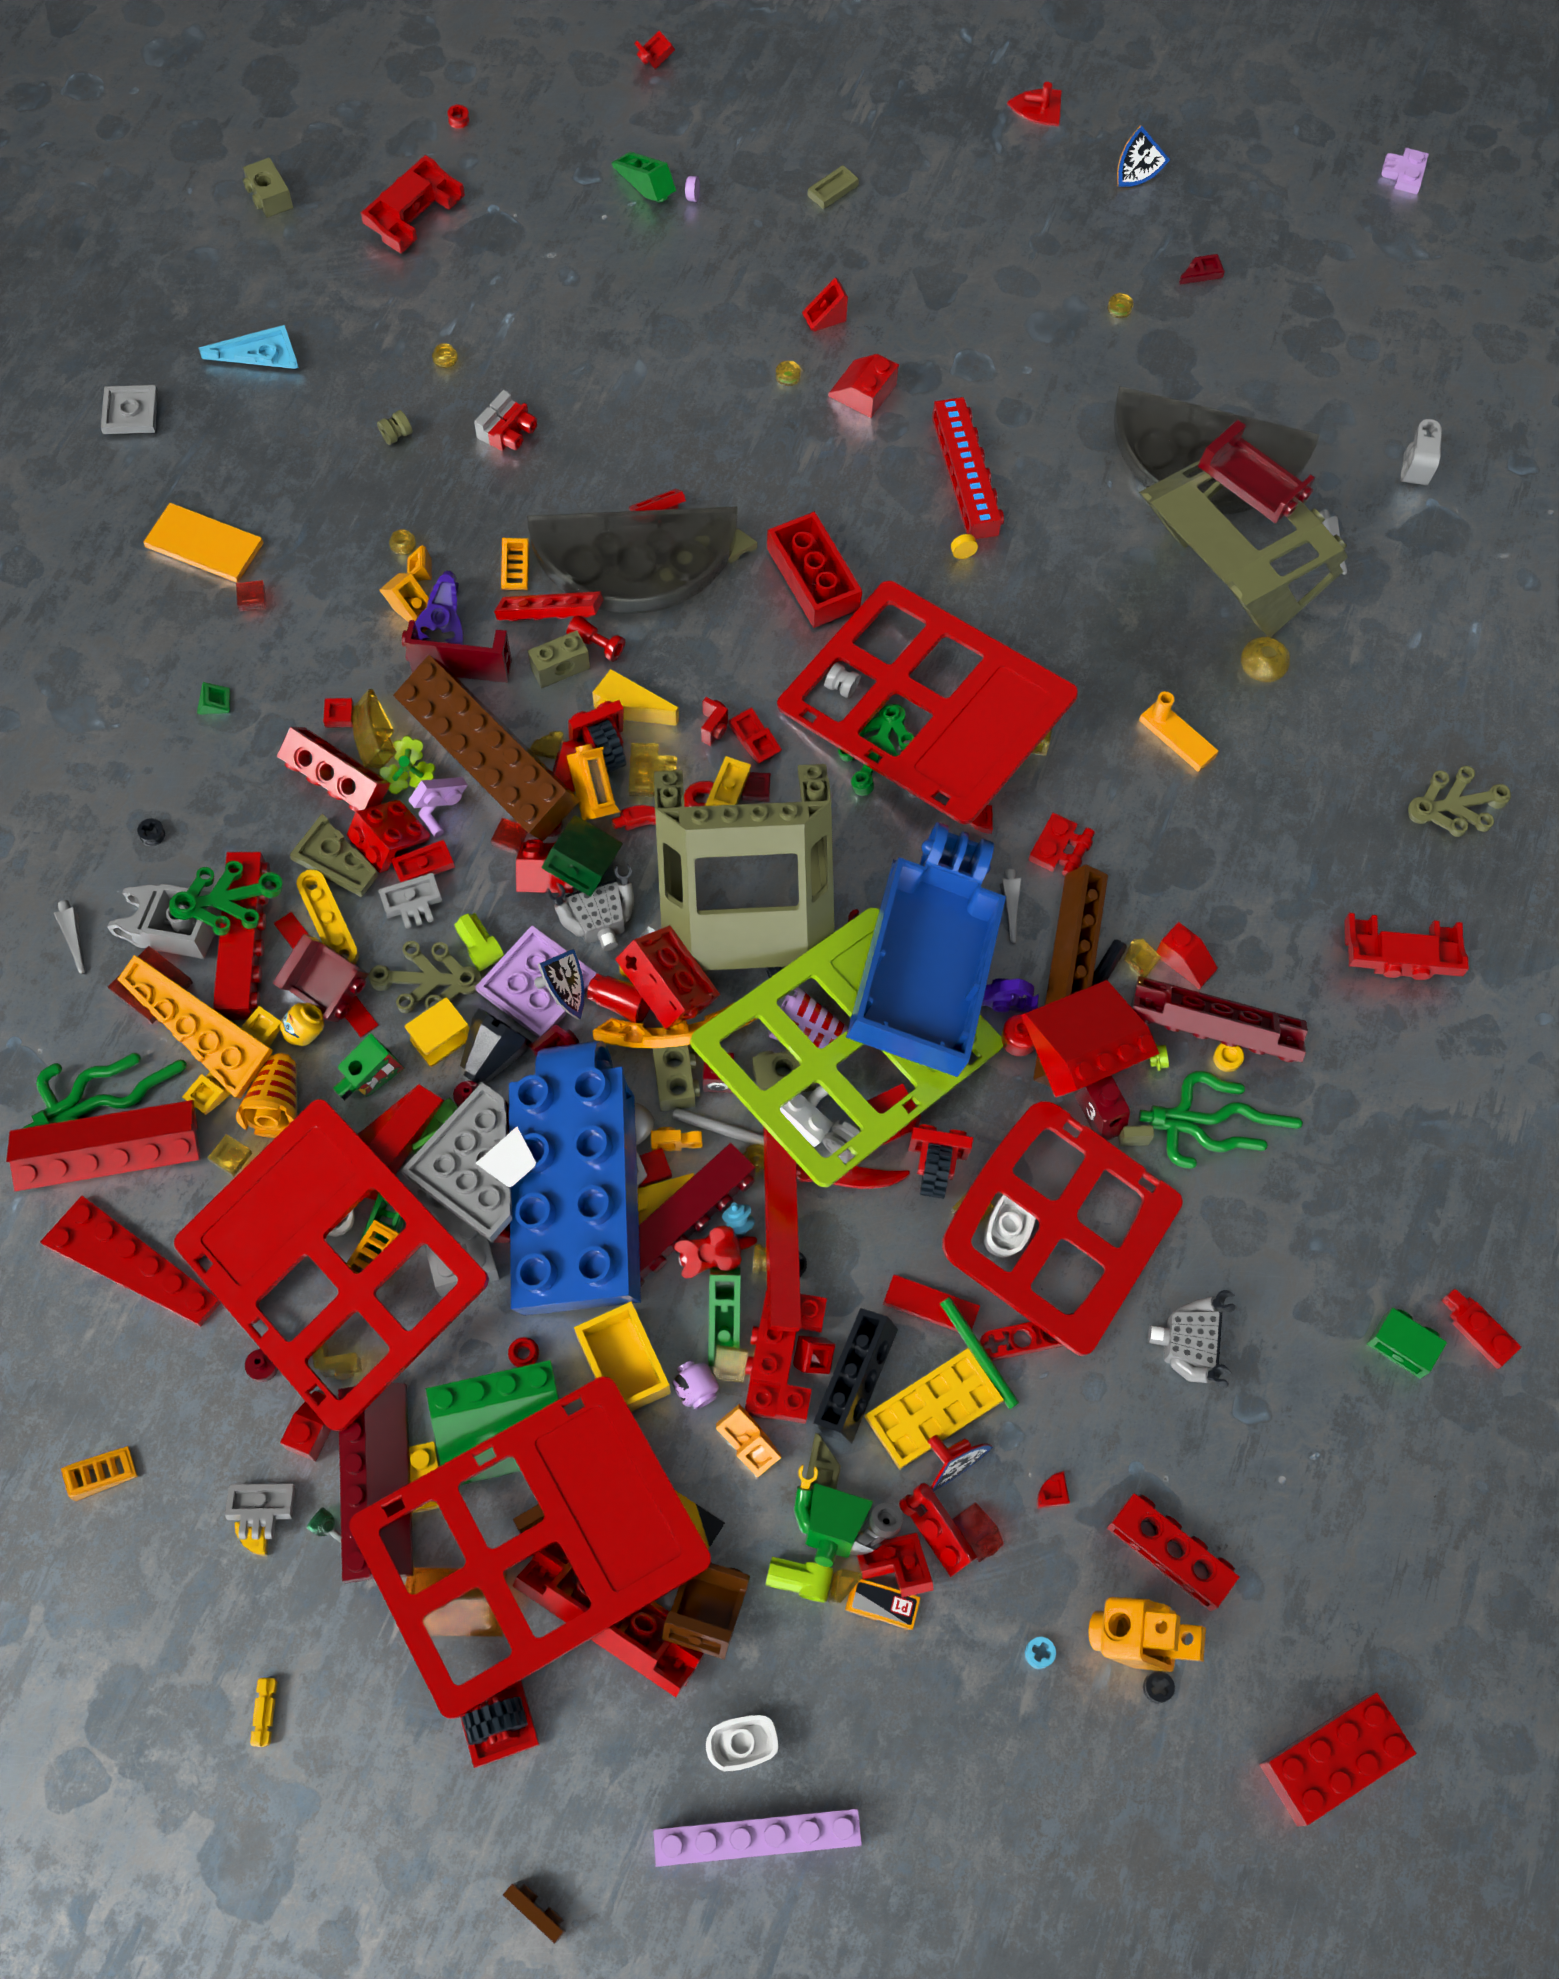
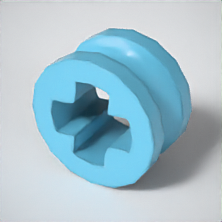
M1036 1637L1025 1648V1658L1034 1668H1046L1055 1660L1056 1649L1053 1642L1048 1638ZM1043 1644L1047 1647L1045 1652L1049 1653L1048 1659L1042 1658L1040 1661L1034 1659L1036 1653L1032 1652V1647L1038 1648Z

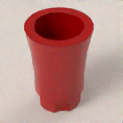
M598 973L589 983L586 996L588 1000L596 1002L598 1006L611 1010L633 1023H642L650 1007L632 983Z

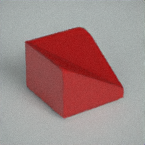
M798 1336L793 1366L803 1373L830 1374L836 1344L824 1337Z

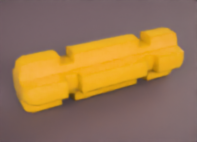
M264 1677L257 1681L256 1693H259V1698H255L252 1726H255V1731L251 1732L250 1741L252 1746L267 1747L271 1744L272 1732L269 1731V1726H273L276 1698H273V1693L277 1691V1679Z

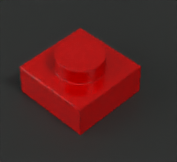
M325 698L323 718L325 728L353 727L354 702L352 698Z

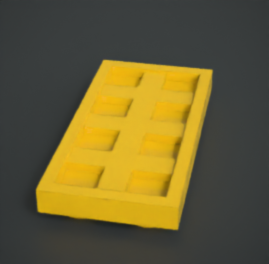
M967 1348L865 1414V1419L898 1469L901 1470L932 1449L928 1444V1440L931 1437L938 1435L942 1441H945L1001 1404L1004 1399L969 1348Z

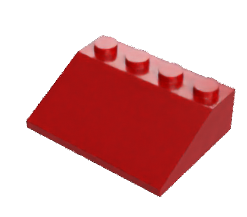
M1108 980L1021 1015L1055 1098L1084 1088L1160 1054L1147 1024Z

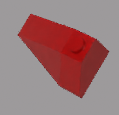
M418 1084L360 1131L358 1135L396 1175L412 1151L411 1146L419 1140L444 1100ZM373 1190L366 1198L376 1201L379 1192Z

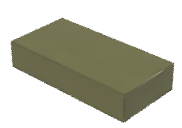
M842 165L808 188V197L822 209H825L858 187L859 178Z

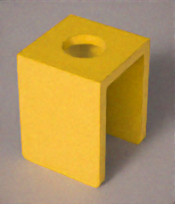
M447 997L405 1025V1029L411 1035L410 1042L430 1067H433L465 1045L470 1029L468 1023Z

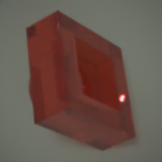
M263 580L236 583L239 611L266 609V594Z
M502 818L491 839V844L494 847L517 855L528 832L519 823Z

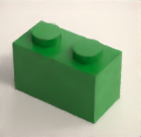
M1393 1307L1383 1315L1367 1343L1368 1346L1419 1379H1422L1431 1372L1447 1344L1445 1340L1440 1338V1334L1430 1327L1421 1326L1413 1321V1317L1409 1313L1400 1309L1396 1310Z

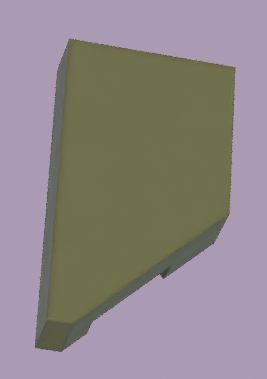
M815 1433L806 1479H810L813 1476V1468L815 1466L818 1475L815 1481L811 1482L810 1487L813 1488L814 1483L837 1489L841 1465L831 1453L821 1435Z

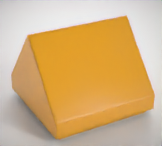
M423 545L407 558V573H411L416 581L432 580V558L427 548Z

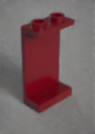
M409 620L408 629L402 633V646L406 647L405 657L406 661L410 663L412 673L428 655H431L444 664L457 678L508 683L512 657L507 631L496 630L492 648L425 641L419 639L415 620Z

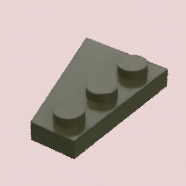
M323 813L290 853L292 861L309 870L321 872L324 878L360 897L364 896L378 877L376 869L357 849H354L345 840L342 833L329 823V820Z

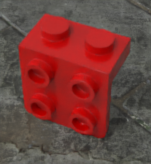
M393 800L356 811L346 834L379 873L389 870L392 863L391 859L394 858L396 851L426 842L430 837V833L400 800Z

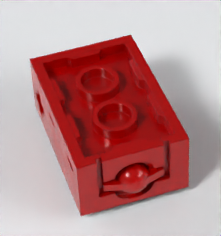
M670 925L634 939L615 959L665 1029L685 1020L695 1018L721 995Z

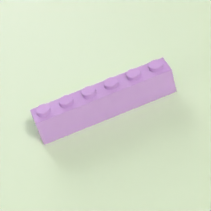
M858 1809L653 1830L656 1867L862 1846Z

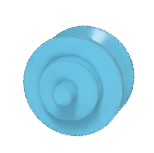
M732 1203L722 1215L723 1221L727 1223V1226L734 1229L735 1234L746 1235V1232L755 1225L754 1217L750 1216L752 1212L751 1207L746 1204Z

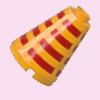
M276 1053L268 1058L236 1113V1120L242 1128L247 1130L248 1126L255 1129V1135L267 1138H276L297 1117V1064L291 1056L285 1053Z

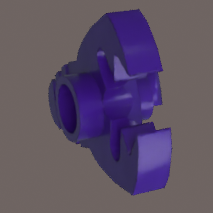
M447 570L438 578L433 591L430 593L427 608L420 613L415 622L420 640L432 639L422 632V629L427 627L432 631L441 629L442 633L454 632L455 636L453 638L445 639L444 641L464 645L463 626L457 615L458 599L456 594L458 593L459 583L456 582L457 577L452 571Z
M997 978L992 981V984H986L982 1006L992 1007L994 1011L1006 1013L1009 1010L1029 1012L1038 1008L1039 994L1034 996L1035 987L1026 980Z

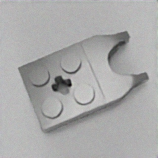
M149 884L124 888L122 894L125 896L126 902L137 906L139 909L130 917L110 921L107 926L111 934L125 939L137 947L205 959L215 934L212 926L195 918L180 920L170 913L169 902L171 898L179 892H187L189 888L160 884V886ZM201 891L199 896L208 895L210 892ZM182 905L179 908L188 909L189 907L187 905ZM213 906L203 908L216 916H221L222 910Z
M422 1189L417 1190L419 1201L487 1272L489 1282L499 1280L489 1240L447 1208H438L432 1205L426 1193ZM425 1245L435 1287L440 1297L446 1296L457 1284L458 1278L431 1248Z

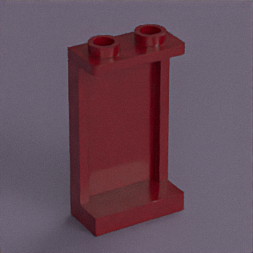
M1237 420L1206 447L1198 467L1276 524L1282 517L1286 516L1288 518L1295 511L1299 502L1304 503L1313 492L1311 486L1315 477L1309 475L1302 482L1242 438L1246 425Z

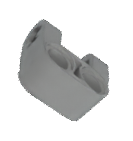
M1422 420L1416 429L1414 441L1408 445L1403 455L1401 482L1428 485L1432 479L1441 456L1442 429L1436 420ZM1425 429L1429 430L1431 437H1426L1427 431Z

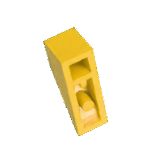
M612 669L609 670L592 692L595 709L603 702L620 700L624 708V720L666 725H677L679 722V708Z

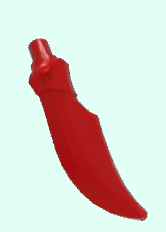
M796 1164V1179L800 1182H813L807 1173ZM855 1166L833 1185L858 1189L882 1188L902 1181L909 1176L910 1171H885Z

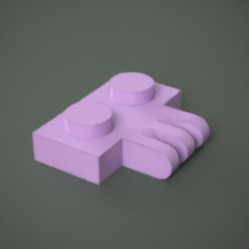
M1405 148L1403 156L1388 153L1385 157L1381 175L1385 178L1396 180L1394 189L1418 194L1429 153Z

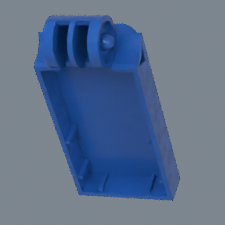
M936 822L928 839L922 843L921 850L923 853L919 864L900 857L897 860L893 859L846 1038L958 1077L970 1060L1006 896L981 887L985 875L991 870L990 862L994 851V842L986 839H981L979 843L969 840V833L962 831L958 836L949 832L948 825Z
M599 1040L541 1049L536 1057L535 1075H528L520 1081L509 1083V1133L518 1127L536 1161L534 1168L511 1187L513 1220L510 1222L511 1309L527 1316L624 1305L628 1302L641 1303L634 1094L628 1087L623 1067L613 1068L611 1055L603 1041Z

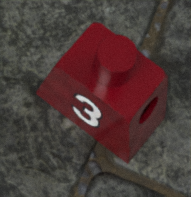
M1112 1076L1090 1084L1075 1094V1098L1091 1129L1107 1141L1118 1137L1123 1127L1128 1126L1130 1109Z

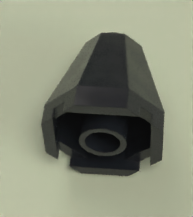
M478 1008L472 1017L460 1064L466 1070L463 1075L476 1084L480 1080L488 1083L528 1050L532 1041L493 1015Z

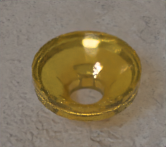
M1258 637L1248 642L1243 649L1241 665L1244 671L1253 679L1261 682H1273L1282 678L1287 672L1290 665V654L1286 646L1277 639ZM1272 647L1276 651V655L1268 657L1263 654L1262 648Z

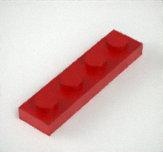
M601 591L502 597L494 612L497 620L508 621L531 618L533 620H540L550 617L564 619L569 616L591 617L597 614L604 600Z

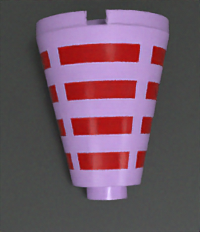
M800 987L792 990L795 992L793 996L787 994L780 1007L818 1048H824L848 1030L844 1023ZM769 1031L768 1037L774 1040H778L776 1036L771 1031Z

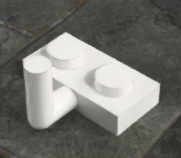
M821 1085L813 1090L807 1099L800 1093L780 1108L782 1114L814 1147L821 1143L833 1125L816 1108L820 1100L828 1094Z

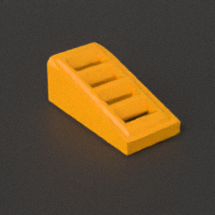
M502 538L501 590H528L529 539ZM508 551L523 552V555H508ZM508 560H521L523 564H508ZM508 569H522L523 573H508ZM507 578H522V583H507Z
M374 1220L347 1261V1264L358 1274L359 1272L356 1271L358 1266L364 1269L369 1265V1263L362 1260L364 1255L373 1260L379 1255L369 1249L370 1244L383 1251L400 1233ZM376 1233L388 1238L387 1244L376 1239Z
M128 1446L61 1468L68 1496L74 1501H79L138 1477L130 1447ZM119 1458L125 1472L122 1474L118 1473L115 1460ZM106 1463L111 1475L109 1478L105 1477L102 1467ZM94 1469L97 1482L92 1483L89 1470ZM81 1474L84 1486L79 1487L76 1475Z

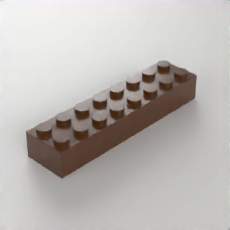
M428 655L394 693L393 696L532 836L544 842L580 801L444 664L431 655Z

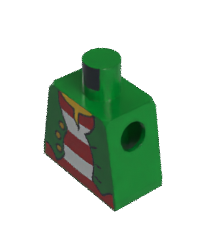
M370 1033L338 1065V1069L345 1077L333 1089L344 1101L356 1090L368 1097L405 1069V1067L384 1044Z

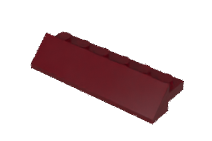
M1141 976L1137 978L1131 1007L1146 1024L1154 1023L1162 1025L1171 1031L1188 1032L1200 1039H1214L1230 1047L1239 1045L1253 1053L1273 1055L1285 1062H1303L1306 1054L1304 1041L1308 1032L1305 1020Z
M391 1383L347 1429L339 1432L342 1582L345 1583L374 1579L350 1531L349 1524L351 1518L357 1512L410 1483L407 1385L405 1383ZM355 1386L338 1389V1400L343 1399ZM401 1498L383 1508V1510L390 1517L406 1507ZM412 1512L380 1531V1536L401 1578L414 1576Z

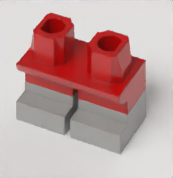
M502 390L491 402L490 407H487L474 421L477 438L501 451L506 447L517 451L523 442V435L519 432L524 430L532 434L538 426L537 418L528 413L527 404L523 403L520 405L512 400L511 394L505 390Z

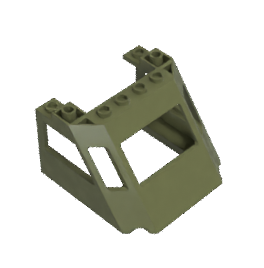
M1200 460L1140 491L1139 493L1166 529L1184 548L1189 545L1234 594L1251 620L1268 638H1271L1343 573L1340 564L1348 558L1344 550L1347 545L1337 534L1333 536L1322 523L1325 521L1324 517L1315 508L1310 511L1304 505L1307 500L1304 503L1299 502L1295 511L1287 518L1297 530L1264 549L1257 550L1209 500L1224 485L1216 481L1202 493L1198 487L1213 479V477L1205 471L1191 478L1186 477L1188 474L1200 469L1198 467ZM1305 543L1311 544L1318 552L1319 556L1285 576H1280L1271 566V562ZM1325 563L1330 573L1297 602L1288 585Z
M826 764L798 765L801 802L684 807L683 770L654 771L661 928L669 925L672 927L703 971L786 967L835 932L832 809ZM776 854L797 855L798 905L714 910L697 909L695 860L697 858Z

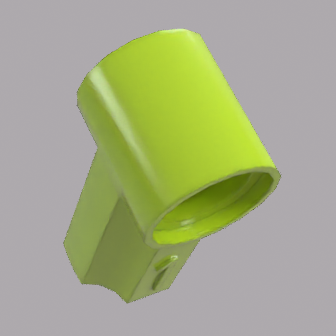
M467 913L461 916L454 924L458 935L468 948L467 952L479 972L499 962L504 956L494 936L488 934L476 913Z
M772 1556L766 1586L799 1593L798 1596L826 1603L834 1569L817 1563L806 1562L802 1564Z

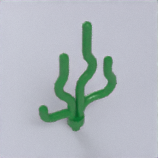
M132 1053L108 1066H93L85 1069L76 1078L69 1096L59 1102L49 1086V1080L62 1071V1066L54 1063L43 1069L36 1081L38 1092L47 1108L32 1115L33 1122L23 1128L80 1119L78 1117L100 1106H108L115 1109L132 1107L142 1100L150 1088L184 1071L187 1063L180 1059L147 1076L136 1085L128 1096L116 1097L99 1094L81 1103L79 1101L89 1081L94 1078H109L138 1064L141 1056L138 1053Z
M1194 1071L1185 1077L1181 1087V1101L1178 1106L1165 1108L1153 1105L1150 1111L1140 1110L1138 1120L1141 1122H1149L1153 1129L1167 1130V1156L1176 1166L1188 1169L1195 1168L1197 1160L1179 1153V1132L1192 1135L1200 1145L1213 1152H1227L1235 1148L1264 1151L1268 1148V1143L1263 1139L1232 1136L1222 1141L1213 1140L1196 1124L1217 1125L1233 1114H1241L1252 1122L1294 1129H1299L1303 1125L1301 1118L1259 1112L1250 1105L1241 1102L1229 1103L1215 1113L1189 1111L1193 1101V1087L1196 1083H1205L1214 1090L1240 1095L1245 1092L1243 1084L1223 1081L1212 1073L1205 1071Z

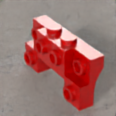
M424 155L361 212L363 224L382 236L383 243L402 254L417 240L416 230L409 224L434 201L450 210L465 196L462 183L443 171L435 160Z
M1349 912L1344 920L1345 945L1348 946L1349 967L1374 969V974H1384L1388 978L1407 976L1415 980L1431 979L1434 974L1463 977L1469 970L1468 956L1464 947L1463 922H1456L1453 928L1440 927V921L1434 920L1429 926V935L1381 931L1378 935L1377 915H1371L1369 920L1355 919V913Z
M767 1291L759 1327L753 1326L750 1344L756 1345L754 1357L748 1356L745 1368V1375H750L745 1410L751 1417L779 1419L806 1424L812 1389L787 1385L796 1332L768 1329ZM800 1293L801 1329L822 1332L827 1298Z

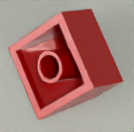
M879 354L855 359L831 389L828 397L872 418L897 385L899 364Z

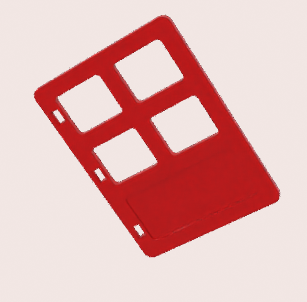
M884 581L777 700V706L779 711L956 822L966 825L972 823L1067 712L1077 700L1078 691L1074 684L896 582ZM888 605H893L926 624L892 664H886L854 645V642ZM945 637L956 641L983 657L979 664L948 698L940 696L909 677ZM844 661L874 679L876 683L842 721L837 722L803 700L835 663ZM894 694H899L933 715L898 756L890 755L859 736L863 728ZM807 711L817 717L813 723L802 717ZM873 751L882 758L877 763L867 756ZM941 793L949 798V800L944 805L934 797Z
M322 1099L311 1102L174 1239L175 1249L323 1423L329 1429L336 1432L347 1429L485 1290L489 1283L487 1272L333 1107ZM377 1190L405 1220L406 1227L369 1265L356 1274L332 1248L326 1238L371 1191ZM422 1245H428L456 1275L458 1282L412 1330L407 1331L377 1298L376 1293ZM204 1255L213 1263L207 1272L198 1262ZM309 1256L338 1288V1295L292 1341L288 1342L259 1308V1303L305 1257ZM359 1312L389 1346V1352L343 1399L338 1400L311 1369L308 1360L354 1313ZM260 1319L269 1328L263 1336L253 1327ZM317 1386L326 1395L320 1404L310 1393Z
M606 1376L596 1378L353 1515L349 1524L350 1531L440 1713L448 1719L459 1718L703 1573L711 1563L710 1552L615 1382ZM581 1398L585 1407L568 1416L563 1407ZM493 1447L496 1457L479 1466L474 1457ZM512 1457L517 1462L542 1509L544 1519L542 1522L497 1548L491 1549L487 1546L459 1492V1486L502 1460ZM402 1498L406 1508L388 1517L383 1508ZM430 1501H434L439 1506L465 1557L466 1563L462 1568L417 1594H410L380 1536V1531ZM552 1543H558L561 1545L591 1602V1607L543 1637L537 1638L533 1635L505 1581L504 1573L509 1568ZM478 1588L482 1590L512 1651L509 1657L461 1685H455L424 1624V1620L438 1609Z

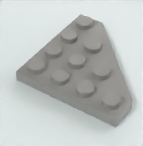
M482 1082L400 1170L403 1176L490 1242H493L513 1220L511 1187H507L478 1166L476 1162L508 1135L505 1099Z

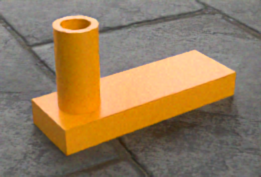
M1167 691L1161 692L1158 695L1157 701L1141 714L1139 721L1199 772L1217 756L1219 751L1171 710L1174 702L1173 694Z

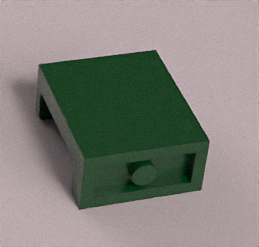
M574 815L551 848L541 868L591 897L623 843Z

